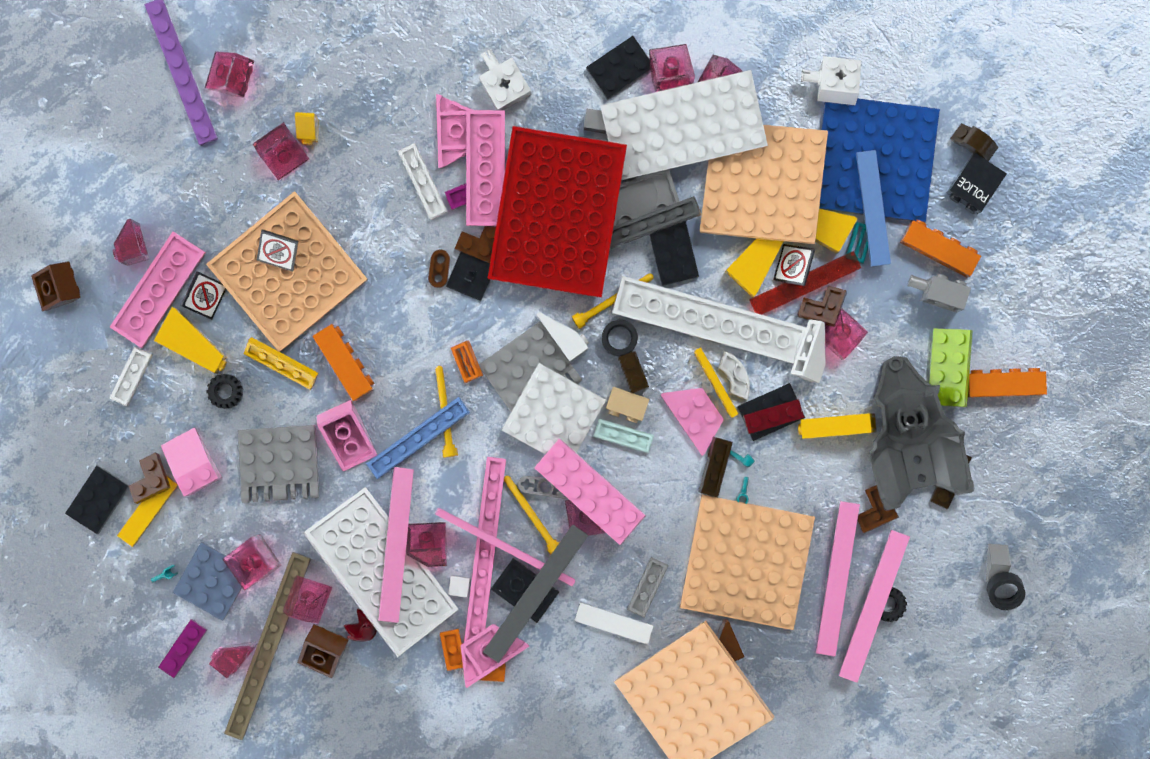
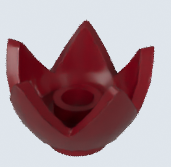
M357 609L358 623L344 625L346 631L351 635H348L347 638L356 642L370 641L375 637L377 630L363 611Z

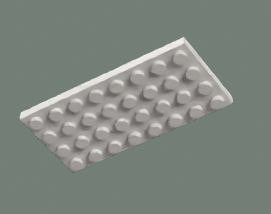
M751 70L600 105L608 142L627 145L622 180L768 146Z
M365 487L303 534L398 657L459 609L407 542L399 622L378 621L389 517Z

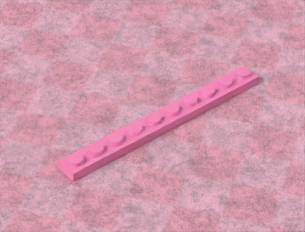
M487 457L478 528L497 538L506 459ZM477 537L464 642L486 628L496 546Z

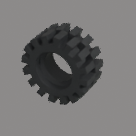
M229 374L216 375L215 378L210 380V384L208 383L207 397L216 407L229 409L241 401L243 386H241L240 380L235 376ZM222 384H228L232 388V394L227 399L221 398L218 394V388Z
M893 587L889 597L895 599L896 607L890 612L883 611L881 620L885 622L899 620L898 618H902L904 616L903 613L907 610L906 597L900 590Z

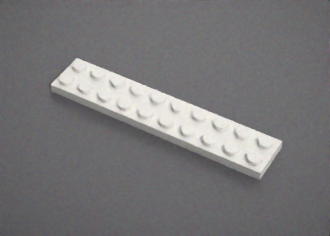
M622 276L612 311L616 315L792 364L795 362L807 328Z

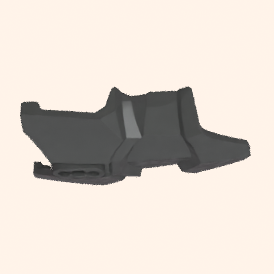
M894 356L883 362L880 382L874 396L876 404L881 408L882 430L873 441V448L869 452V457L885 511L900 508L911 491L917 488L934 485L956 495L968 494L974 491V483L964 446L965 432L944 415L938 398L940 385H931L925 381L912 366L908 358ZM914 457L920 458L919 464L913 461ZM920 474L924 477V482L918 481Z

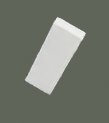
M134 347L110 399L126 407L129 406L153 357L152 354Z

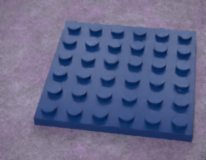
M857 98L855 105L825 102L821 130H827L828 137L819 209L864 215L856 153L876 150L885 218L907 221L920 220L925 223L940 109Z

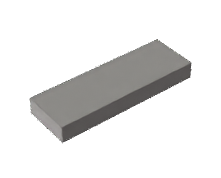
M650 558L627 610L645 618L668 568L667 564L655 558Z

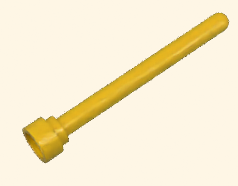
M649 273L640 278L639 281L648 283L653 280L654 276ZM617 293L584 314L581 312L571 316L578 329L586 326L585 323L588 322V319L613 305Z
M437 366L435 370L440 408L442 409L448 403L443 367ZM450 427L444 432L445 446L442 450L443 458L458 456V449L453 444Z
M508 475L504 476V482L548 544L546 545L547 551L551 555L560 541L557 542L556 539L552 538L511 477Z

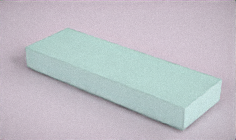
M599 419L593 437L649 453L654 435Z

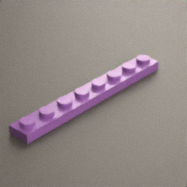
M154 0L144 4L199 145L202 146L217 140V134L164 0Z

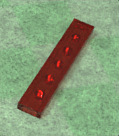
M854 251L809 271L805 286L783 283L749 299L754 312L762 315L849 275L862 267Z

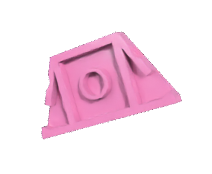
M436 94L438 168H443L466 156V110L473 109L464 107L440 94Z
M703 388L662 393L661 397L699 453L703 456L724 419Z
M491 624L461 644L466 688L528 648V643L516 638L499 663L483 653L500 628L497 625Z

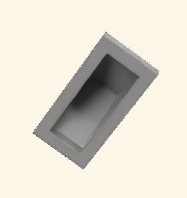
M988 544L986 582H989L998 573L1010 571L1011 561L1008 545Z

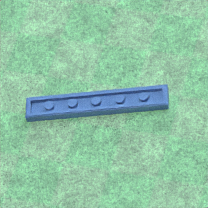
M876 150L857 152L856 158L871 267L891 264Z
M457 397L367 462V466L376 479L381 478L471 412L463 400Z

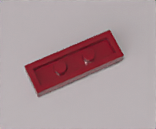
M797 399L743 415L748 434L804 418L800 401Z

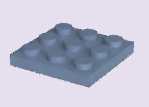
M201 542L172 593L223 621L252 569Z

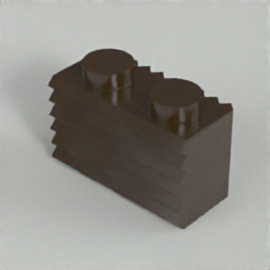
M636 351L620 356L618 361H620V368H622L623 375L627 379L626 382L628 383L629 390H631L630 392L636 393L648 388L649 385Z

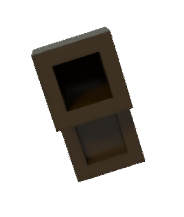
M962 123L950 138L954 143L967 148L971 154L977 153L987 161L991 159L998 149L995 141L985 132L975 126L971 128Z

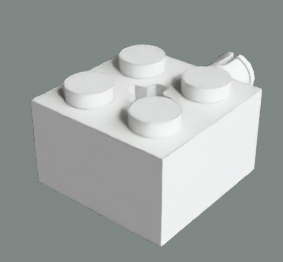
M492 49L487 50L489 57L486 52L481 54L489 70L480 75L479 79L496 110H506L532 95L513 58L499 63ZM502 83L508 84L509 88L502 87Z
M823 56L820 70L810 71L802 69L800 81L817 83V101L855 105L860 88L861 60Z

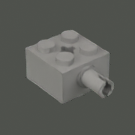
M941 274L932 276L927 280L911 275L907 285L908 287L923 291L920 301L956 313L964 310L971 287L966 286L967 283L960 280L955 282L949 281V277Z

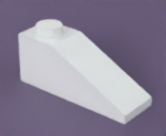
M540 312L536 314L569 362L588 350L587 344L589 342L583 334L579 335L578 332Z
M809 319L791 374L806 381L819 383L825 368V323Z

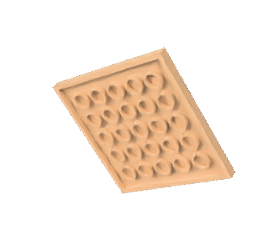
M763 125L768 146L708 160L700 233L815 244L828 137L827 130Z
M295 191L206 264L279 352L283 351L368 280ZM262 229L299 241L293 272L257 261Z
M701 494L680 608L794 630L815 517L748 503L745 504L743 502L738 503V501Z
M706 621L614 681L669 759H711L774 719L772 712Z

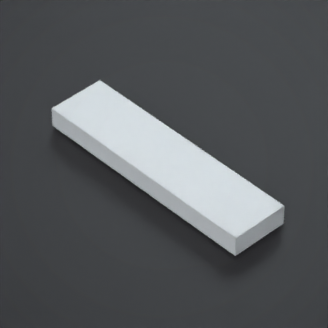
M411 144L399 150L398 153L430 220L447 213L448 211L416 144Z
M582 602L579 604L574 620L648 644L654 627L653 625Z

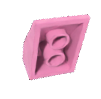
M351 400L316 416L317 426L342 471H346L377 456V452L362 419Z
M196 428L161 445L174 479L184 497L190 496L222 478Z

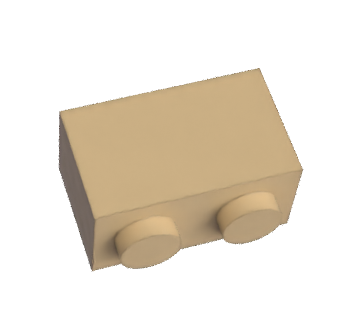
M613 387L606 409L609 410L608 414L619 417L622 414L627 416L626 420L637 423L638 420H643L650 399Z

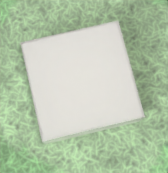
M451 575L448 595L468 597L470 578Z

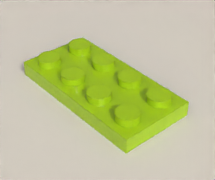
M933 328L929 383L931 385H940L938 398L941 406L967 407L973 330Z

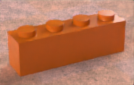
M920 220L910 222L900 241L901 244L966 278L971 277L981 258V255L977 254L978 251L969 246L967 248L961 246V242L957 239L944 237L943 232L927 228V224Z
M331 324L312 337L352 401L355 402L373 391L372 385L375 383L369 374H364L362 370L365 368L359 358H354L352 354L354 349L349 342H344L342 338L344 333L340 327H335Z
M1028 368V372H1021V369H1009V373H1002V369H991L990 373H983L982 370H971V374H969L968 397L1047 394L1046 371H1040V368Z

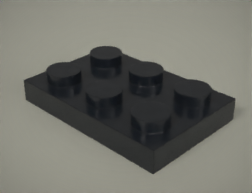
M631 36L588 65L586 70L608 100L648 73L655 66L635 37Z
M686 221L649 235L662 286L699 277Z
M788 383L737 406L744 421L743 415L797 400L791 384ZM801 419L794 420L761 431H757L749 435L752 441H755L779 429H782L788 425L800 421Z
M96 465L65 514L95 534H99L129 489V485L101 466Z
M513 558L491 590L515 607L536 577V574ZM552 587L530 619L538 623L560 591Z

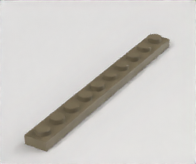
M295 552L291 554L224 732L228 736L239 740L244 739L311 561L309 557Z

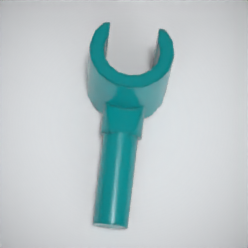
M730 451V455L741 461L746 467H750L755 462L749 454L743 458L734 451Z
M744 477L741 492L737 495L738 503L740 496L746 497L745 504L749 501L746 494L749 477Z
M175 565L165 568L163 573L151 578V582H156L162 578L171 579L176 576L178 572L175 574L171 572V568Z

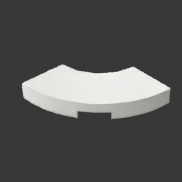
M724 351L718 370L722 371L729 379V394L748 400L750 382L743 364L734 355Z

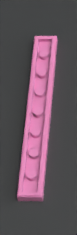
M394 467L378 621L399 622L414 469Z
M840 501L816 647L817 654L836 656L860 504Z
M437 508L435 515L540 570L545 564L441 508ZM564 573L558 578L572 587L575 583L574 578Z
M893 530L890 531L840 669V677L858 683L910 536Z

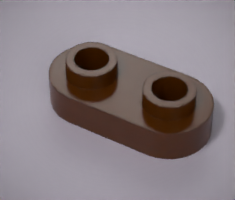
M436 250L431 255L428 280L435 288H442L448 282L450 256L445 250ZM438 257H444V262L438 263ZM437 275L442 276L440 282L435 281Z

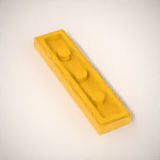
M253 337L248 340L244 355L310 390L312 389L318 372Z
M702 348L696 349L694 355L728 415L731 418L738 415V412Z
M168 476L171 488L141 502L117 536L130 546H135L177 488L178 484Z

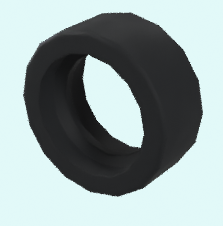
M618 319L611 321L602 332L603 347L614 356L628 354L637 345V331L626 320ZM616 327H624L630 332L631 342L624 349H615L609 343V333Z
M1012 572L998 573L987 584L990 603L1000 610L1015 609L1025 599L1026 592L1023 582L1018 575ZM1004 584H1013L1018 589L1015 595L1006 599L996 597L995 591Z

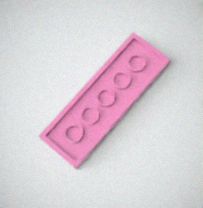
M466 110V226H496L505 175V110Z
M172 232L110 325V328L140 348H144L206 252L177 233Z
M561 439L557 440L535 466V469L619 545H622L646 517L638 507Z

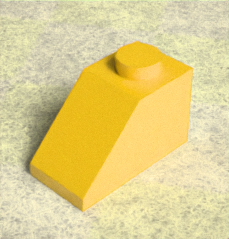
M295 112L297 140L303 145H313V142H318L319 119L315 113Z

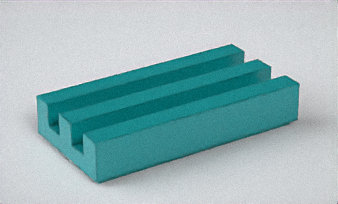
M855 223L845 259L864 264L868 251L867 239L861 258H858V254L866 231L865 224ZM862 227L854 256H851L858 229Z

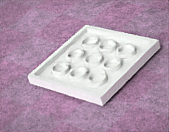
M538 363L501 430L544 454L551 449L558 439L563 440L577 453L606 400Z

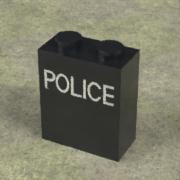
M974 153L946 193L950 195L949 198L955 203L960 202L965 205V209L970 213L979 214L983 211L1007 173L977 153Z

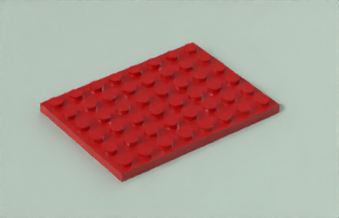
M512 126L488 279L602 298L627 145Z

